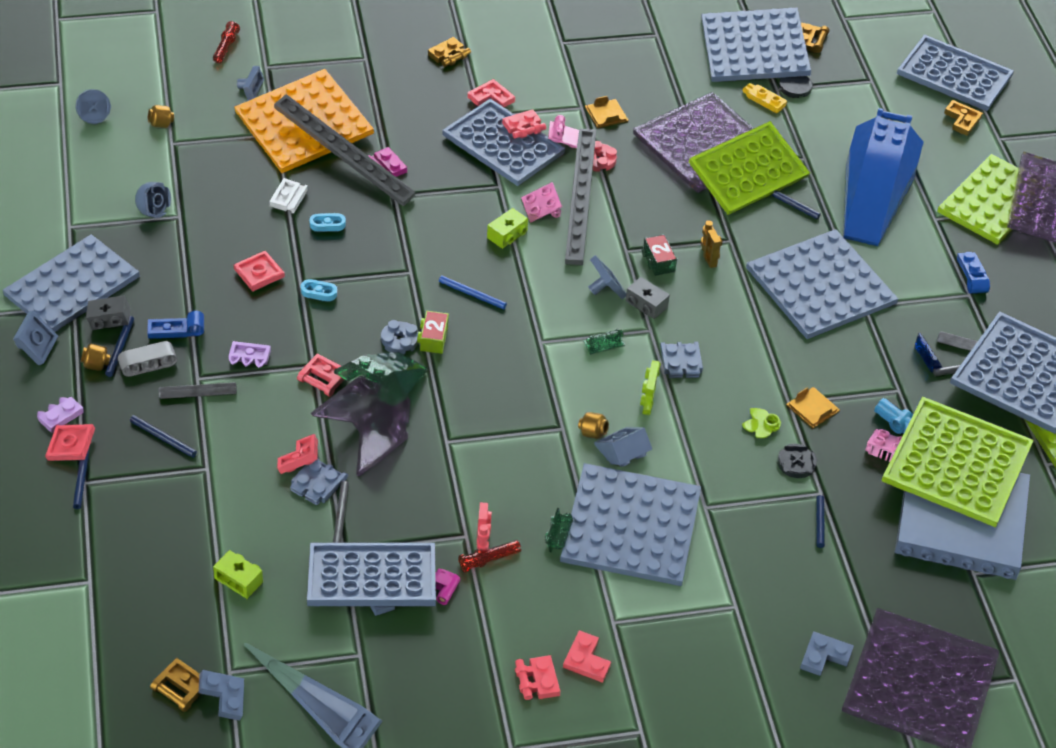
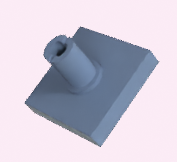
M596 255L592 257L590 261L601 277L588 286L591 292L597 295L598 292L608 285L621 299H624L626 291L613 272Z
M33 310L27 313L13 340L19 349H23L38 365L44 364L58 335Z

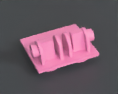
M558 115L554 122L550 121L548 139L555 143L567 144L571 148H577L579 130L565 126V117Z
M553 182L521 197L530 223L548 214L555 218L560 217L562 205Z
M876 429L868 440L865 451L878 457L882 449L880 459L883 457L884 452L888 451L885 461L888 460L890 453H892L889 459L890 462L902 437L893 436L883 429Z

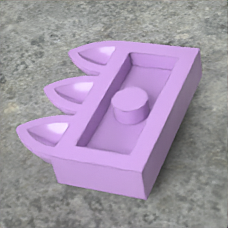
M233 341L229 353V361L232 365L242 362L245 367L255 363L260 368L263 365H267L271 346Z
M60 397V404H49V411L47 412L38 411L37 418L39 422L51 433L54 432L56 425H65L84 413L83 407L72 397Z

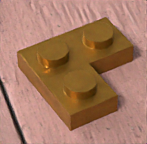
M954 100L950 102L944 114L957 119L953 124L952 130L966 136L976 126L983 114Z

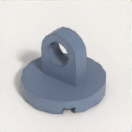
M88 89L79 94L75 108L82 120L87 123L97 124L103 122L110 114L111 104L105 93L97 89Z

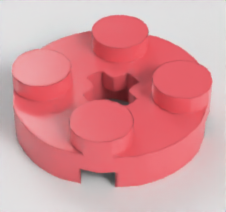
M595 141L593 171L600 172V169H606V171L612 169L616 164L617 150L609 145L602 144L600 141Z

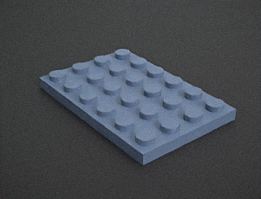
M927 35L921 38L897 70V74L985 111H988L1014 70Z
M492 99L482 103L443 129V136L516 186L522 184L565 153L563 146L548 139V136L542 132L539 134H529L522 139H514L513 133L510 134L502 124L503 118L514 114Z
M91 234L3 289V294L26 314L34 310L56 332L85 313L88 301L108 298L140 277L138 270Z
M310 543L307 606H436L435 543Z

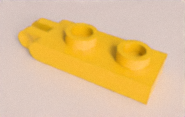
M749 83L743 88V92L749 99L776 114L787 105V100L758 84L753 85Z

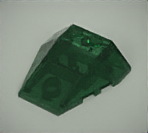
M400 352L360 356L336 368L334 373L347 381L362 374L380 385L378 398L394 406L408 397L410 390L414 389L415 384L422 379L428 368Z

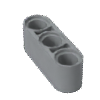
M163 341L124 351L119 354L118 361L123 375L134 376L170 367L177 362V357L172 344L168 341Z

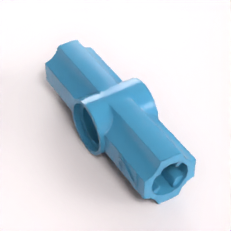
M884 398L879 401L874 409L877 414L889 422L890 428L897 434L905 432L913 416L909 410L904 409L901 411Z

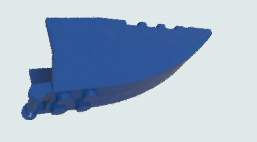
M878 108L875 118L856 126L847 158L845 175L843 238L874 246H879L898 207L901 205L904 196L914 181L924 143L910 125L911 115H899L883 111L884 109Z

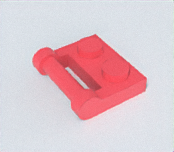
M316 354L299 372L297 380L302 383L306 382L324 391L325 395L331 397L335 389L349 375V370ZM312 373V374H314V375H316V376H318V377H320V378H322V379L328 381L329 384L327 385V384H325V383H323V382H321V381H319V380H317V379H315V378L309 376V374Z

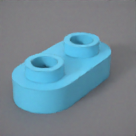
M339 213L314 214L309 219L310 228L314 231H341L346 226L345 216Z
M308 279L301 283V294L307 298L332 301L337 297V287L332 283Z

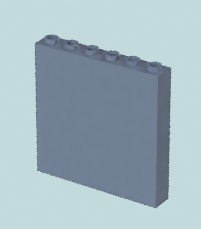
M1019 473L996 527L904 491L895 553L1016 580L1022 562L1030 475Z

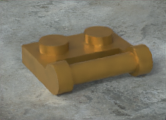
M801 23L806 49L811 52L820 53L823 49L824 39L829 33V28L827 26L817 27ZM819 35L817 42L813 44L814 36Z
M176 658L154 679L150 688L155 692H160L176 703L180 710L186 712L201 695V693H198L200 674ZM169 681L187 695L184 698L164 685V683Z

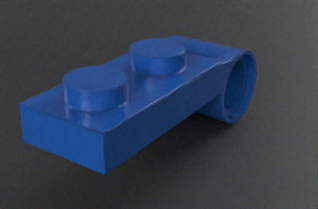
M958 253L957 261L967 277L968 292L988 293L990 281L976 253Z
M200 311L189 312L187 318L148 319V339L200 336L204 333V314Z

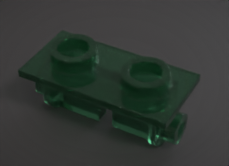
M622 329L606 332V335L603 333L593 336L589 335V338L583 340L590 355L625 346L621 338L624 336Z
M557 508L555 516L551 517L550 530L545 535V543L548 544L549 552L551 553L553 547L560 550L565 546L568 532L563 531H570L573 522L572 515L570 513L560 514L559 508Z

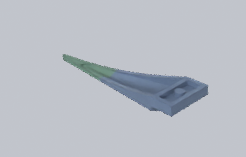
M244 643V646L289 691L340 747L364 748L383 722L363 706L250 644Z

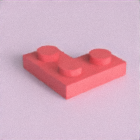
M494 79L469 91L467 96L477 106L489 99H492L502 107L515 102V96Z
M315 434L297 440L296 451L278 458L277 468L280 474L292 472L300 466L310 465L317 460L318 439Z
M579 630L563 663V668L603 683L611 666V661L593 655L599 637Z

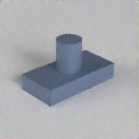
M253 66L248 78L237 80L238 89H244L248 101L256 98L264 81L260 66Z

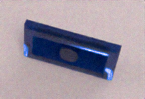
M918 333L915 348L930 372H933L934 369L943 368L923 335Z

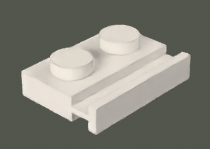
M284 178L270 200V207L284 211L290 210L291 213H294L308 191V185L302 186L298 182Z

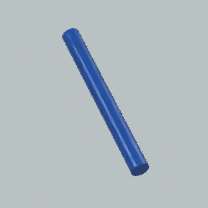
M445 276L439 278L440 283L504 310L507 306L506 302Z

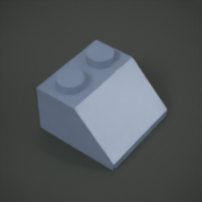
M625 427L594 442L595 446L610 464L619 465L620 467L630 464V460L634 458L639 459L646 456V452L652 450L645 427Z

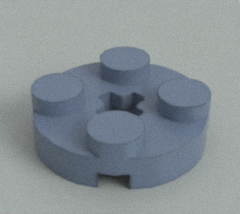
M391 320L381 332V343H383L388 352L393 354H405V351L410 349L413 351L418 345L417 326L407 322Z

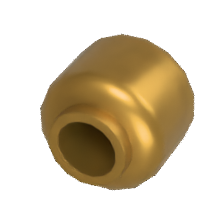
M154 105L148 110L147 119L153 127L168 128L170 123L174 122V112H171L168 106Z
M89 344L87 348H83L81 362L85 368L101 371L104 365L108 366L110 354H107L106 347Z
M587 412L583 418H580L578 427L581 429L583 436L600 439L607 434L609 422L603 414Z

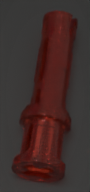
M227 22L226 30L221 34L222 40L212 57L214 62L222 63L230 44L235 41L236 34L240 31V26L236 22Z
M516 539L484 551L477 549L474 553L465 556L463 554L459 555V564L462 571L466 573L469 569L478 566L480 568L484 567L487 562L520 553L521 548L519 547L521 545Z

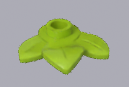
M750 408L752 419L742 423V427L752 433L755 432L756 438H767L772 432L779 430L781 427V421L777 415L769 414L766 410L760 408Z

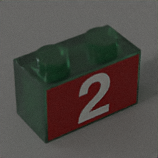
M665 234L644 238V245L641 247L642 255L646 257L648 267L652 269L654 275L658 276L675 272L677 258Z

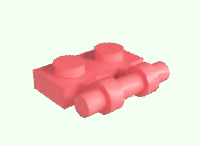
M533 109L505 117L502 121L510 134L513 133L514 139H522L529 134H539L541 131L546 130L545 123L541 124V119Z
M480 502L477 550L479 555L484 556L489 549V542L487 540L491 532L492 512L488 511V503Z
M551 655L530 658V666L524 665L523 659L515 661V673L519 677L520 692L524 695L525 700L532 699V693L537 692L539 699L560 696V688ZM528 676H533L534 682H529Z

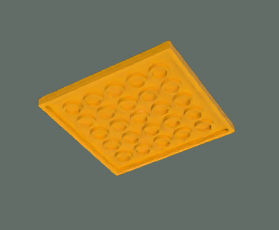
M326 69L234 107L236 114L281 173L331 152L274 108V104L286 94L350 143L374 134V128Z

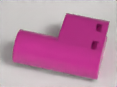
M438 569L435 572L436 589L440 590L436 598L438 603L442 605L448 604L460 582L458 575L444 569Z

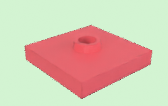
M266 251L233 265L234 270L252 291L285 277L284 271Z
M56 425L45 455L47 461L85 460L95 431L94 425Z

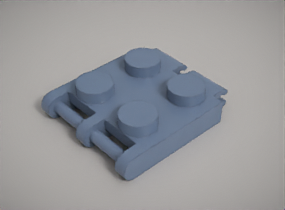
M677 342V344L660 343L664 374H668L669 378H683V374L686 375V378L699 377L703 366L698 342H694V344H682L681 342Z
M317 457V460L310 465H305L291 480L290 491L301 497L305 495V499L315 505H318L320 502L325 503L341 486V482L347 479L348 474L335 470L331 464L326 465L319 461Z

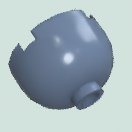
M147 182L137 190L135 195L136 207L142 214L148 217L160 218L167 213L164 212L166 208L170 207V190L161 182Z

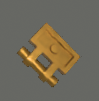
M454 37L428 49V55L437 63L442 62L444 67L451 66L457 60H463L467 55L471 54L470 48L464 49V45Z
M706 221L703 226V237L700 244L702 246L701 249L704 251L703 256L710 268L717 267L718 259H720L722 239L713 228V222Z

